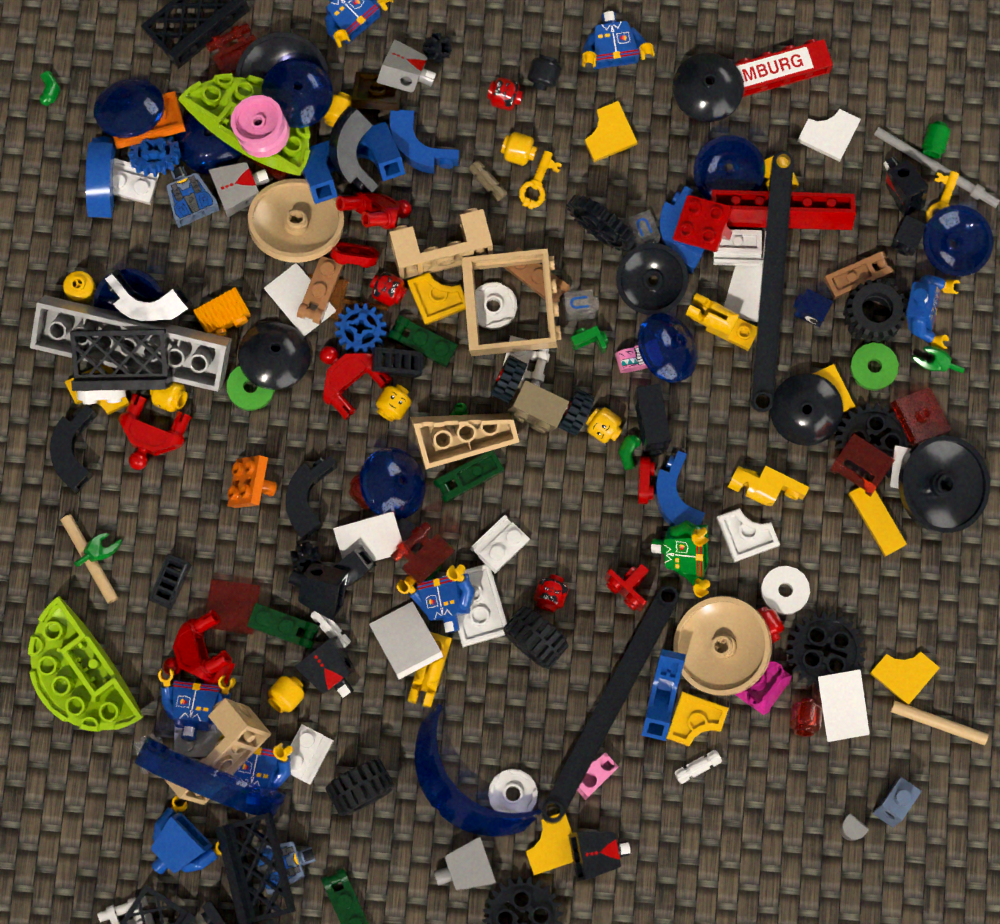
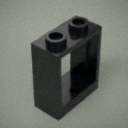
M661 384L636 387L633 399L643 453H650V456L662 455L665 450H668L671 437Z

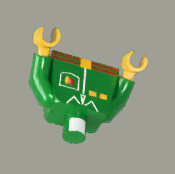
M684 520L669 527L664 539L653 538L651 552L664 554L665 567L685 577L693 585V591L697 597L701 598L709 594L706 588L710 587V581L707 579L702 580L709 565L708 525H695L689 520Z

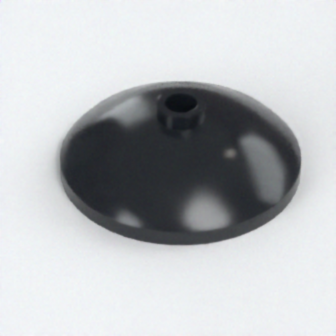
M702 53L688 58L680 65L673 80V95L679 108L689 117L702 122H715L730 116L738 108L744 93V82L739 69L726 57L714 53ZM712 79L714 83L709 85L706 83V80Z
M658 243L642 244L630 250L620 262L616 275L617 289L622 300L634 311L645 315L664 314L675 308L685 296L688 287L687 267L680 255L672 248ZM652 276L658 278V282L655 285L649 283V279Z
M269 321L252 327L243 336L238 349V362L243 374L253 384L268 390H282L295 385L304 377L310 363V348L302 333L293 326L283 322ZM278 347L279 351L274 352L271 350V348Z
M803 373L786 379L778 386L774 392L770 415L775 429L783 438L797 445L810 446L822 443L835 433L841 423L843 403L838 390L830 381L816 374ZM804 405L811 406L812 411L810 414L803 413L802 408Z

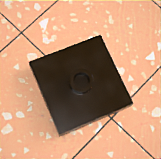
M356 72L351 107L399 111L401 89L377 83L379 73Z

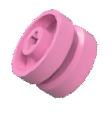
M264 95L250 96L242 100L235 107L231 115L232 130L242 149L249 155L258 158L270 157L278 153L289 139L290 127L279 104L270 97Z

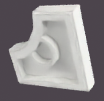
M841 109L827 120L815 121L808 119L797 142L840 162L861 119Z
M740 508L716 517L734 563L780 546L771 522L764 524L752 522L744 516Z

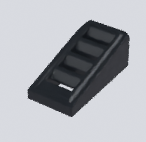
M373 347L371 371L412 379L420 377L423 373V353ZM382 355H385V367L382 366ZM392 357H394L393 367H391V365H392ZM402 358H403V368H401V359H402Z
M167 554L149 601L172 610L192 565L185 560ZM171 564L182 568L181 572L171 569ZM167 573L178 577L177 582L166 578ZM162 583L173 586V591L162 587ZM160 591L171 597L169 600H167L160 596H157V594Z

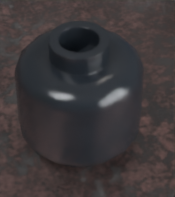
M539 55V58H534L531 61L527 78L530 82L534 83L533 88L546 91L547 87L552 88L557 85L561 66L557 64V59Z

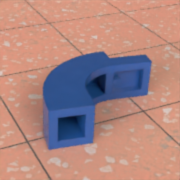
M390 110V131L401 158L407 164L417 170L431 174L435 172V165L445 169L459 166V150L430 148L417 139L414 133V111Z
M105 136L92 138V142L88 144L86 158V206L88 217H112L114 208L113 163L116 153L114 138Z
M684 186L682 192H676L671 204L665 201L659 219L658 234L660 244L676 251L683 259L688 273L692 275L705 249L673 240L685 200L688 195L692 196L693 193L692 189Z
M679 450L676 457L670 456L665 468L670 471L659 470L655 483L656 504L662 517L670 526L684 520H689L695 525H701L705 513L686 505L677 492V478L687 456L686 453Z
M661 649L645 713L642 736L666 741L686 654Z

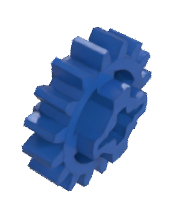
M172 136L168 138L159 137L153 140L146 138L139 144L131 145V151L128 152L131 167L136 169V173L143 171L146 177L149 173H153L154 177H157L159 172L166 175V170L173 171L174 165H179V158H181L178 141H174Z
M356 303L354 310L346 307L347 314H339L341 322H335V327L340 330L336 331L335 335L339 338L342 337L338 342L340 346L346 344L345 351L347 353L351 349H354V353H359V351L368 353V350H372L373 347H376V344L383 345L381 337H387V332L382 329H385L387 324L386 322H380L383 319V314L376 315V307L368 310L366 303L363 305V308H359ZM355 316H358V317H357L356 319H354L353 321H350L351 318H353V317H355ZM368 317L376 323L377 327L369 323ZM360 326H364L365 330L359 334L357 329H360ZM345 332L353 336L354 342L347 338ZM368 339H372L370 342L363 344Z

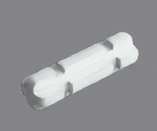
M313 611L311 618L316 623H320L319 626L329 638L338 636L343 647L346 648L351 641L346 634L342 635L340 627L333 620Z
M716 750L707 753V757L704 758L702 756L687 764V768L684 769L682 767L676 770L675 776L683 784L690 780L689 777L692 776L694 778L711 769V765L714 767L722 762L721 757Z

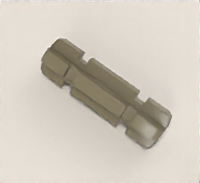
M480 161L472 163L469 170L474 176L477 175V180L488 192H492L491 196L496 201L504 199L507 192L502 186H498L499 182L488 170H484L485 166Z

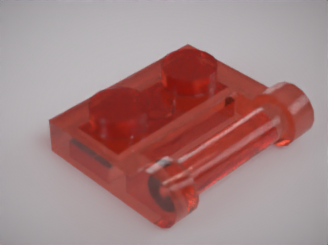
M853 434L830 468V471L835 474H841L865 490V494L871 497L895 460L856 434ZM846 458L875 476L873 481H867L843 465Z

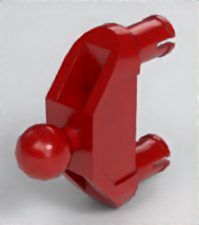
M358 192L354 196H338L336 198L337 210H355L362 214V225L366 228L381 226L384 229H394L397 226L398 218H406L412 211L411 205L407 200L401 199L396 201L388 195L376 192Z
M326 346L320 351V360L324 364L332 365L327 369L323 401L329 406L332 405L344 420L350 417L349 413L352 416L356 409L343 397V392L364 374H369L381 389L386 386L385 382L389 384L393 379L388 374L371 371L372 354H344L338 359V351L332 346Z
M132 394L126 412H122L118 419L133 448L138 449L129 456L128 462L130 467L134 470L145 468L148 462L146 453L158 456L182 447L185 441L183 435L192 417L177 411L170 430L166 432L138 419L147 399L142 396L138 397L137 394Z
M211 609L198 619H189L181 625L173 645L175 657H169L163 663V670L167 675L170 676V668L174 671V676L178 675L183 669L208 682L214 678L215 672L232 663L229 660L231 657L225 650L220 651V653L210 659L203 636L204 631L220 623V619H218L220 617L215 610Z

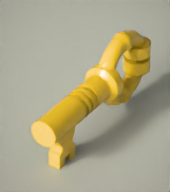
M544 151L533 180L525 182L519 189V198L522 206L531 210L539 207L545 201V190L542 181L547 168L559 173L560 169L558 167L562 166V164L555 163L551 159L553 156L551 152ZM528 187L539 190L540 196L537 201L525 197Z
M950 171L949 176H943L942 173L937 172L936 176L939 177L934 179L938 183L942 182L945 185V189L940 201L932 204L926 211V221L930 229H935L938 232L947 228L953 222V212L949 202L959 173ZM935 209L946 211L947 218L944 223L939 221L937 223L936 220L932 219L931 215H933Z

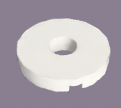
M498 282L485 283L476 289L478 325L489 330H498L508 326L515 318L517 312V299L513 291ZM495 300L499 302L500 308L493 312L488 310L486 305L489 301Z
M780 566L771 570L763 579L760 588L761 598L766 607L774 609L780 615H791L801 610L807 603L810 594L809 582L805 575L798 569L790 566ZM780 585H789L792 589V594L789 597L781 596L778 590Z
M509 769L496 775L489 786L488 793L490 805L494 811L502 817L509 819L521 818L531 812L537 802L538 795L536 784L531 776L517 769ZM516 787L520 791L518 800L510 801L507 799L506 791L508 788Z

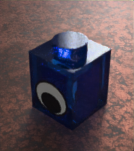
M807 289L804 295L799 293L793 305L797 308L794 316L820 328L833 301Z

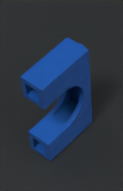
M383 122L372 126L358 143L357 158H365L374 162L383 181L406 174L401 155L387 123ZM329 141L309 147V158L302 173L314 203L317 204L338 197L331 176L334 168L329 155Z

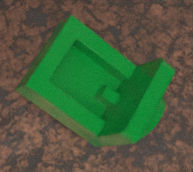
M598 326L588 330L585 327L573 332V336L570 338L573 351L596 342L600 353L603 354L606 352V345L609 344L605 332H600Z

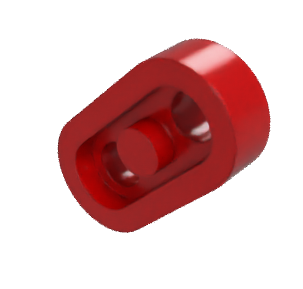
M338 242L332 248L330 256L338 264L348 263L369 268L377 264L379 252L375 248L366 245Z
M640 456L638 504H648V500H653L654 485H649L650 476H654L655 462L650 461V456Z

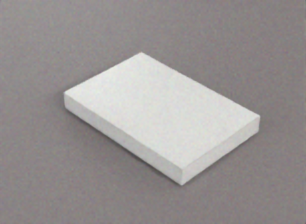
M486 564L466 569L465 573L469 574V581L475 589V594L470 607V613L457 616L460 629L458 633L462 647L505 636L503 627L507 624L491 569Z
M413 601L369 624L398 679L443 657Z

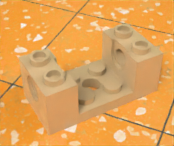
M471 208L465 210L464 214H460V230L464 243L454 241L447 244V247L439 249L436 246L429 247L423 253L419 251L413 226L401 225L395 227L394 231L390 232V241L399 277L406 280L428 272L435 273L462 266L461 257L493 254V244L484 210Z
M227 698L219 701L208 715L225 736L224 739L219 740L214 745L213 750L200 761L192 757L188 759L179 753L173 752L163 760L162 765L157 769L180 799L205 805L271 735V732L249 706Z

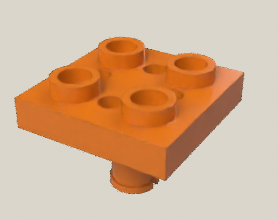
M258 455L236 459L232 468V484L227 493V506L233 508L258 506L261 493L268 496L275 494L277 483L264 479L268 457Z

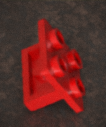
M688 195L675 229L673 240L717 252L721 240L730 241L732 231L726 226L732 211L731 206Z
M643 564L638 568L633 566L625 574V578L622 579L612 569H609L605 576L607 581L605 585L614 594L619 592L625 598L624 603L631 610L635 611L637 609L641 612L647 601L635 589L646 578L649 570Z

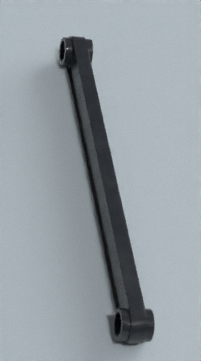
M786 151L776 153L771 161L751 391V406L759 413L770 410L774 400L794 159ZM778 157H785L788 160L789 165L787 168H781L777 165L776 160ZM759 395L767 398L768 405L766 408H759L757 406L756 398Z
M664 586L656 594L542 807L541 813L545 822L557 824L563 819L678 603L679 595L675 588ZM668 593L673 596L674 600L672 602H665L661 596ZM549 807H556L560 814L556 818H551L547 816L546 810Z

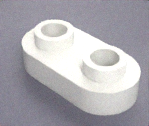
M126 390L77 391V400H81L83 404H95L97 400H107V403H118L122 401L121 398L126 397Z

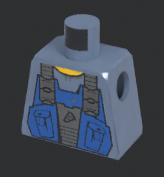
M183 166L171 171L175 182L168 184L166 187L178 228L220 210L216 199L198 173L188 176Z
M898 775L872 814L893 828L904 819L922 791Z
M294 842L280 843L289 883L292 884L305 877L302 866L316 861L312 847L297 851ZM267 845L263 855L270 860L272 859L273 851ZM260 860L258 866L260 872L264 875L268 865ZM273 870L269 879L276 885L279 881V875ZM266 885L267 894L272 895L274 890Z

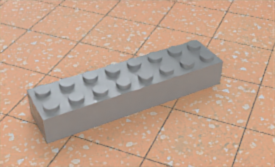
M46 295L37 302L30 343L31 349L72 358L70 331L166 329L169 374L172 375L174 382L217 392L224 384L232 338L163 322L143 323L133 320L120 312ZM127 335L122 341L131 351L139 344L132 335ZM150 335L146 340L155 351L160 346V335ZM77 336L78 346L86 351L92 345V342L85 336ZM103 336L99 341L108 351L115 345V342L109 336ZM119 345L111 353L120 363L128 356ZM143 345L135 352L144 363L152 355ZM96 346L88 353L97 363L105 356ZM132 357L124 365L129 371L135 373L141 368ZM154 357L147 366L154 372H162V363ZM107 358L102 364L105 366L117 368V366L109 358Z

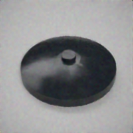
M276 32L256 39L245 49L236 67L235 77L247 78L249 75L256 76L284 90L298 104V111L303 120L309 121L321 110L328 97L330 72L323 54L312 42L293 33Z
M954 436L931 437L916 444L906 455L899 472V494L906 512L919 526L936 533L958 532L971 526L983 513L990 494L989 472L980 453L965 440Z

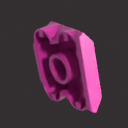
M770 660L762 677L752 687L735 695L762 715L769 713L773 704L787 685L790 684L792 675L787 673L782 665Z

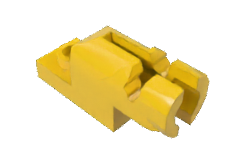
M696 293L692 304L700 309L690 305L686 315L706 326V331L749 351L756 337L757 327L738 318L739 314Z
M738 465L728 485V488L737 492L746 486L745 496L766 506H773L781 490L785 491L784 494L793 500H798V498L803 500L809 489L808 486L768 466L764 467L759 476L757 475L758 472Z
M433 632L430 633L443 657L416 670L407 700L416 704L420 691H425L423 707L428 708L432 706L452 641L450 637Z

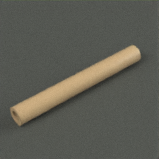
M69 514L63 517L61 522L82 557L85 555L84 549L87 541L73 516ZM87 560L85 565L107 604L116 601L118 596L99 562Z
M895 700L892 704L890 711L892 713L984 746L987 742L989 734Z

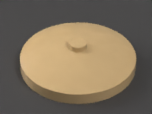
M285 179L268 185L255 196L248 211V229L254 243L267 255L285 262H307L324 256L336 246L343 233L344 213L336 208L337 197L315 204L305 179Z
M720 596L703 600L687 611L677 626L673 650L674 652L686 654L681 674L692 686L708 694L729 696L747 690L762 677L771 658L772 639L766 621L754 607L736 598Z

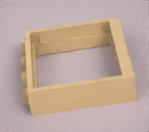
M548 248L461 257L468 343L471 356L558 348L557 340H561L560 325L556 326L555 317H559L558 302L553 301V294L557 293L556 279H551V270H555L554 256H549ZM542 263L549 338L480 345L474 270Z

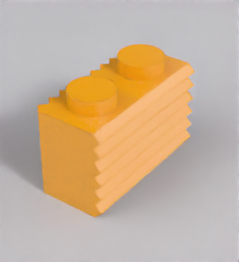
M236 287L193 310L204 332L220 336L227 334L226 330L234 325L236 328L243 326L248 322L247 318L251 317Z

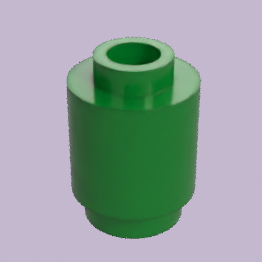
M935 121L927 126L922 144L923 154L930 158H941V155L945 153L951 132L947 124Z

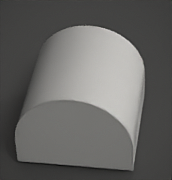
M852 814L846 815L839 826L841 835L849 841L858 840L869 831L868 827Z

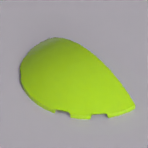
M232 73L215 75L212 80L203 83L200 81L196 82L179 97L178 100L203 126L235 150L261 164L282 172L298 176L303 172L310 154L309 125L307 120H303L298 111V104L275 84L252 75L243 78L234 77ZM264 95L276 101L290 127L289 139L286 145L278 153L270 157L258 158L249 155L242 149L231 127V115L235 107L242 100L250 96Z
M58 596L44 609L38 618L39 623L35 633L30 637L28 655L31 657V670L29 673L32 684L41 701L60 720L79 726V729L87 731L118 730L144 718L131 691L109 656L80 618Z

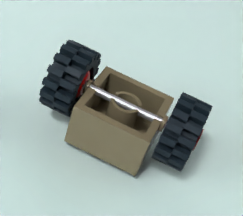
M509 355L497 376L491 395L507 403L511 400L506 412L511 413L512 418L520 423H523L525 420L533 424L532 428L540 433L545 434L546 431L551 432L558 427L576 436L587 419L595 397L577 388L572 394L571 399L567 401L527 380L523 382L521 379L527 368V363Z

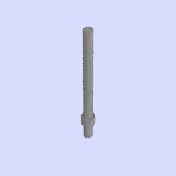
M878 127L874 134L876 137L934 172L942 173L943 176H949L950 169L882 128ZM960 175L958 176L956 185L971 193V197L976 200L981 199L994 208L997 207L1000 200L986 192V188L978 183L975 185Z

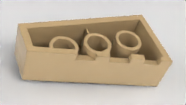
M510 413L410 417L422 462L426 469L519 442L514 419Z

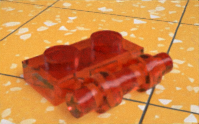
M247 23L240 27L236 25L231 28L232 31L222 36L217 35L212 38L213 41L205 44L209 53L216 49L219 50V53L212 57L221 74H234L241 55L256 40L254 34L245 39L244 35L251 32ZM235 39L238 41V43L228 48L225 46Z
M426 521L420 527L416 526L411 531L412 535L404 542L401 541L396 546V550L390 555L396 562L402 557L408 561L402 569L419 586L455 551L438 533L431 540L426 536L432 529ZM419 541L424 547L414 555L410 549Z

